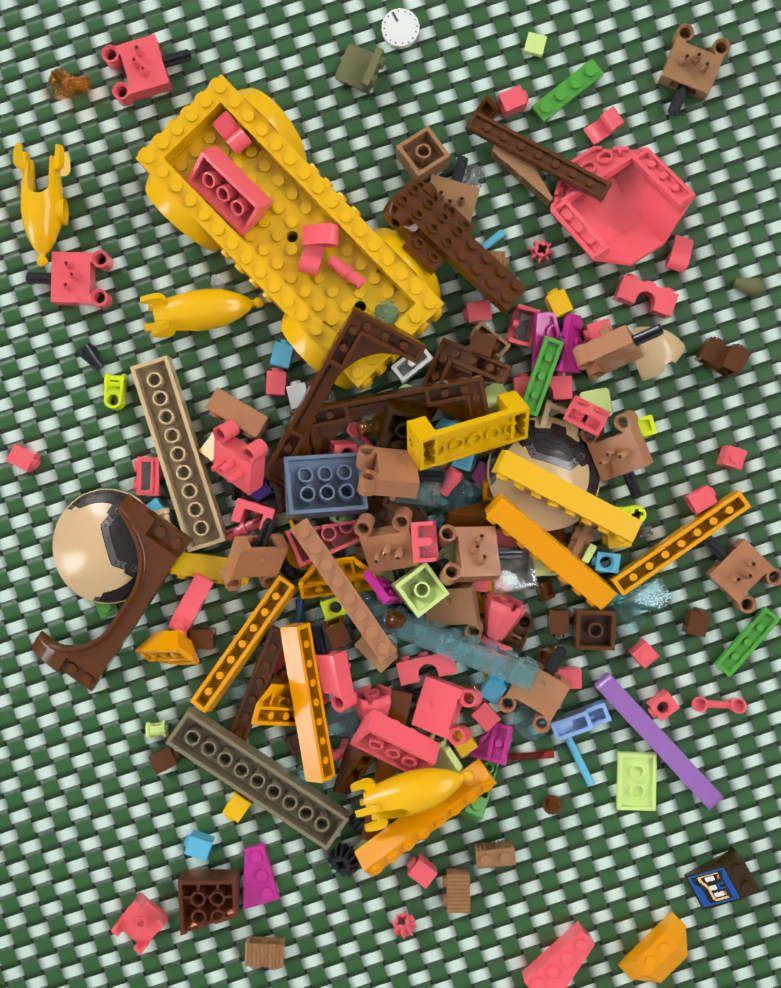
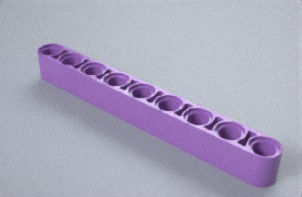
M608 672L593 684L709 810L724 798Z

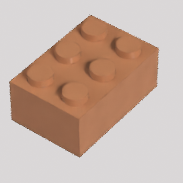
M218 387L205 407L210 410L208 414L222 421L223 418L225 420H234L238 424L239 429L244 430L242 434L253 440L256 438L262 439L272 422V419Z

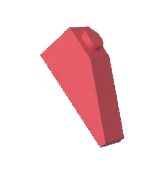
M198 572L196 573L168 625L169 628L181 630L185 634L188 633L193 627L214 584L213 580Z

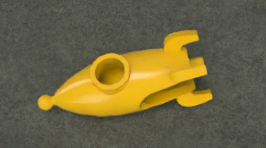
M16 143L13 150V163L15 167L20 169L22 174V222L32 247L39 254L36 262L39 266L44 267L48 264L46 254L54 246L61 226H67L69 221L68 203L66 198H63L61 177H65L70 173L69 154L64 152L63 145H55V156L50 155L48 187L42 192H36L35 162L30 159L28 152H22V144Z
M224 289L192 290L168 298L160 293L140 297L141 305L148 304L149 312L153 311L155 322L143 325L145 331H152L153 338L171 337L176 331H205L223 327L247 314L253 306L261 308L264 305V300L261 297L251 300L245 295Z
M426 767L397 774L377 784L372 778L358 780L350 785V789L352 792L364 790V798L359 799L361 806L365 805L366 808L356 810V817L371 814L372 820L375 821L364 824L366 832L384 829L388 825V819L428 812L440 805L455 793L464 780L467 782L472 781L474 773L466 770L463 774H459L444 768Z

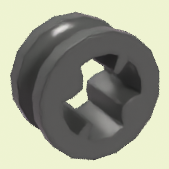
M652 525L641 526L636 538L654 535L651 532Z

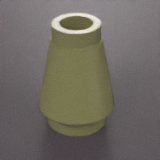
M736 277L733 289L755 297V295L760 296L764 281L760 280V278Z

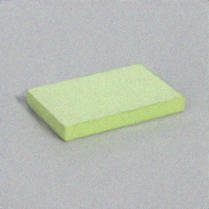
M617 751V810L656 811V752Z

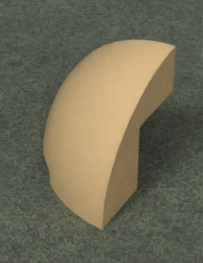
M645 326L634 328L633 335L650 327ZM663 329V335L639 345L644 357L635 360V363L643 381L665 371L664 366L670 362L675 363L683 354L685 346L674 334Z

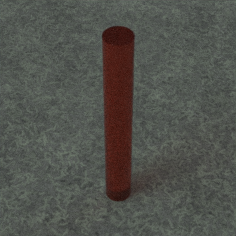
M554 750L508 753L507 761L554 758Z

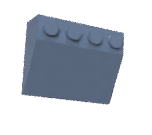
M358 452L284 457L287 520L361 515L366 513L368 510L367 496H362L357 491L359 476L362 471L356 467Z

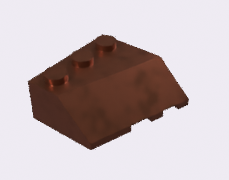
M240 869L182 870L178 879L181 936L187 934L188 931L200 930L206 925L218 924L238 917Z

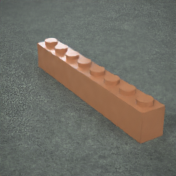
M308 518L290 529L379 661L382 662L397 651L396 647Z

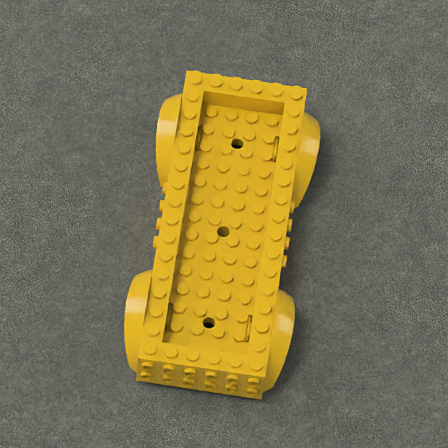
M221 74L213 78L209 86L204 91L199 92L190 105L182 108L180 115L176 119L170 120L166 128L161 133H157L152 138V142L138 152L136 160L149 174L145 191L156 208L174 226L197 244L212 252L221 250L220 252L228 260L231 259L236 264L234 265L235 268L242 275L245 273L250 278L248 281L256 289L259 288L263 292L264 298L269 303L273 302L284 313L281 320V330L296 352L316 371L319 369L341 326L357 302L365 303L366 309L364 312L387 324L391 323L415 338L418 335L422 336L429 329V324L432 321L436 322L443 315L444 303L440 300V285L435 273L432 275L428 273L402 248L407 240L401 234L388 228L372 230L360 217L361 213L354 206L350 207L346 203V197L340 191L336 193L332 189L333 184L326 177L323 179L318 174L319 170L313 163L309 165L306 162L305 149L294 125L283 110L263 92L254 88L236 90ZM225 111H228L252 141L238 155H236L212 125ZM217 146L273 201L265 216L244 236L187 182L201 152ZM320 223L339 225L338 247H325L319 275L315 276L299 272V262L305 246H302L303 226ZM291 237H298L295 242H289ZM333 255H336L346 265H351L355 272L366 279L360 289H357L346 279L340 278V274L330 266H327ZM382 353L364 357L348 366L338 376L334 384L344 389L356 387L359 391L362 389L366 390L373 383L372 380L377 375L381 376L386 371L387 365L390 362L394 363L400 356Z

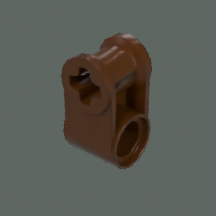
M525 611L522 617H528V623L521 625L518 621L510 633L503 639V642L506 643L508 641L518 646L520 650L523 648L533 626V619L527 611Z

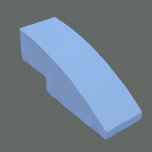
M604 699L552 721L551 727L558 742L594 729L593 727L612 720Z

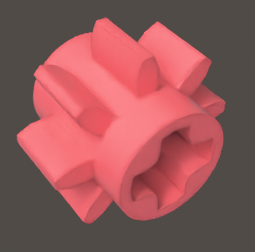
M544 238L539 243L535 240L533 242L535 248H529V251L533 252L530 259L535 258L538 260V264L543 259L548 262L549 257L547 255H552L554 252L549 248L552 243L547 244ZM538 249H540V250L544 249V250H545L544 253H542V252H541V253H538L537 251H538Z
M405 911L403 914H396L395 921L392 922L395 934H401L403 939L406 936H413V931L417 928L412 914L408 916Z

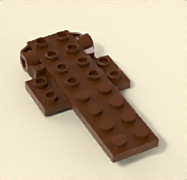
M410 180L388 201L383 209L386 212L384 219L407 240L402 248L431 275L446 260L497 309L505 314L525 292L527 287L470 235L476 229L473 224L453 206H448L447 203L442 206L443 202L438 197L437 189L432 183Z

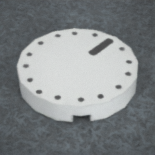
M403 8L391 10L382 21L381 31L383 39L391 47L394 46L397 49L408 48L416 42L420 25L418 18L413 12Z

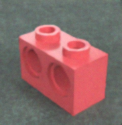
M575 395L563 420L598 437L611 412Z

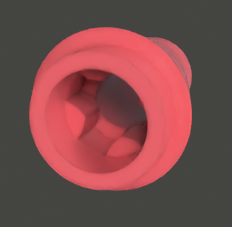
M449 466L448 470L445 469V479L441 482L438 490L439 493L445 496H449L450 492L462 480L463 473L452 466Z

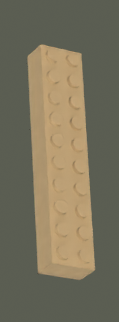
M166 355L131 366L130 370L181 531L193 538L187 547L188 552L227 541L226 528L203 455L199 452L200 446L172 358Z

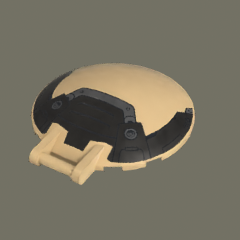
M549 399L545 400L540 417L529 418L527 439L498 447L496 452L489 454L487 480L493 499L501 492L546 531H553L568 527L581 518L577 516L573 518L564 514V509L560 507L555 509L547 505L548 501L543 498L541 500L530 496L531 492L526 489L524 491L518 490L513 487L514 483L508 480L503 482L496 478L497 474L491 472L501 450H509L597 497L600 487V476L588 446L581 438V432L578 430L579 427L549 416L550 410L565 415L568 409L567 407L552 403V400Z
M98 489L85 493L67 506L56 524L52 547L55 565L67 586L86 600L100 604L124 602L135 585L138 574L137 550L128 527L117 511L127 494L143 503L141 499L131 493L117 489ZM169 507L154 511L171 523Z

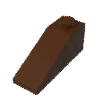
M487 500L449 510L442 525L448 524L453 527L495 526V529L500 528L497 523L493 525L486 519L487 515L484 509L492 502Z
M349 743L345 749L334 784V793L351 794L350 785L363 777L376 757Z

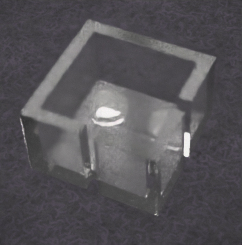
M527 548L523 549L524 556L522 559H499L501 576L496 581H491L494 595L530 591L538 586L533 557L529 554L530 551Z

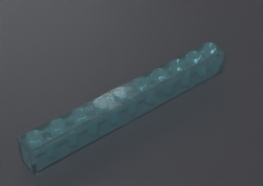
M361 591L359 593L385 633L531 691L539 671V665L536 664V660L529 657L523 659L518 657V653L512 650L503 651L499 649L498 645L491 642L488 644L483 643L477 636L470 635L468 637L463 635V632L457 628L448 629L439 621H428L424 615L417 618L415 615L408 613L406 608L381 603L379 600L371 598L372 595L367 592ZM390 610H397L405 616L406 622L402 628L386 629L387 621L385 617Z

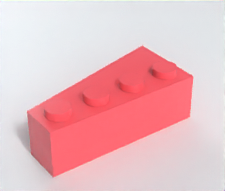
M357 520L314 527L332 554L361 542L359 536L354 531ZM291 530L285 531L284 534L299 568L313 563Z
M577 921L522 971L526 985L529 988H566L595 945L591 934Z

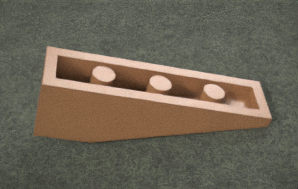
M495 146L490 157L546 206H549L553 198L536 168Z

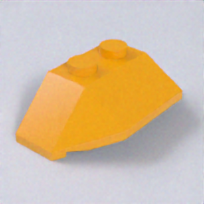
M354 556L335 558L357 592L373 590L363 576L369 570L365 564ZM312 564L298 583L301 599L334 595L315 565Z
M178 629L156 631L135 650L136 653L149 662L159 661L174 665H198L200 662L192 641L186 637L183 631Z
M272 683L256 703L251 724L296 726L290 686Z
M671 911L618 963V966L632 980L661 983L688 957L686 925Z

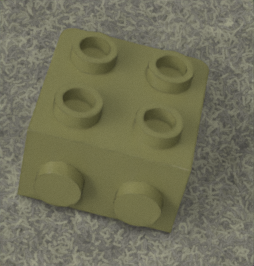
M349 44L337 69L335 79L369 94L372 87L376 86L379 70H382L385 65L384 49L376 47L375 52L372 53L356 45Z

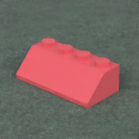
M217 146L201 152L187 179V182L242 236L246 235L265 216L273 203Z
M373 709L362 720L350 745L406 772L435 765L440 743L434 741L431 737L417 732L413 728L401 724L398 720L391 719L382 712Z

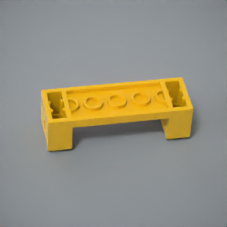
M513 390L498 395L497 412L438 430L433 428L426 416L407 421V452L418 469L422 471L527 439L530 407L517 391Z

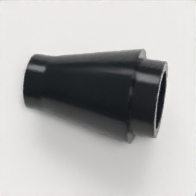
M91 342L78 350L79 356L91 365L96 372L106 365L96 346Z

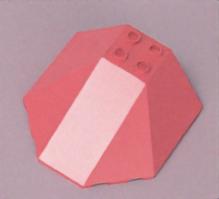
M593 146L572 159L571 162L612 183L604 200L601 203L559 180L554 192L555 197L553 203H551L550 212L593 261L631 266L665 244L696 197V194L648 147H641L640 150H630L629 147L613 146V149H602V146Z

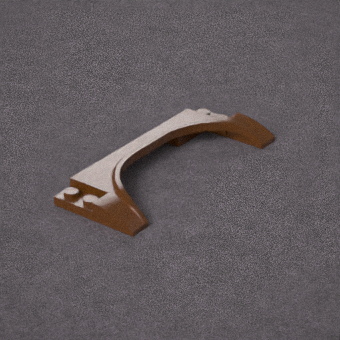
M354 306L348 318L341 326L264 469V477L285 487L283 458L312 455L309 440L314 418L334 382L348 366L364 357L382 353L399 355L417 364L427 345L391 323L387 324Z
M443 337L422 384L458 377L467 378L483 375L484 383L504 385L512 366L492 357L468 350V347ZM425 407L428 421L431 423L438 409ZM372 495L367 500L368 510L366 513L371 514L375 520L387 526L392 525L395 512L401 506L411 509L413 513L412 522L428 521L419 510L415 499L396 497L395 501H391L389 496Z
M483 375L467 378L458 377L323 403L310 429V448L312 455L328 454L330 440H334L346 425L363 416L383 412L387 399L436 408L447 412L460 422L489 415ZM291 411V412H290V417H291V418H292V416H293V414H294L295 411ZM496 448L478 453L477 455L496 452Z
M130 494L126 495L117 511L128 527L135 543L138 555V574L135 585L119 612L102 635L87 643L78 645L60 644L41 631L31 646L34 652L56 672L62 670L90 691L96 688L193 539Z

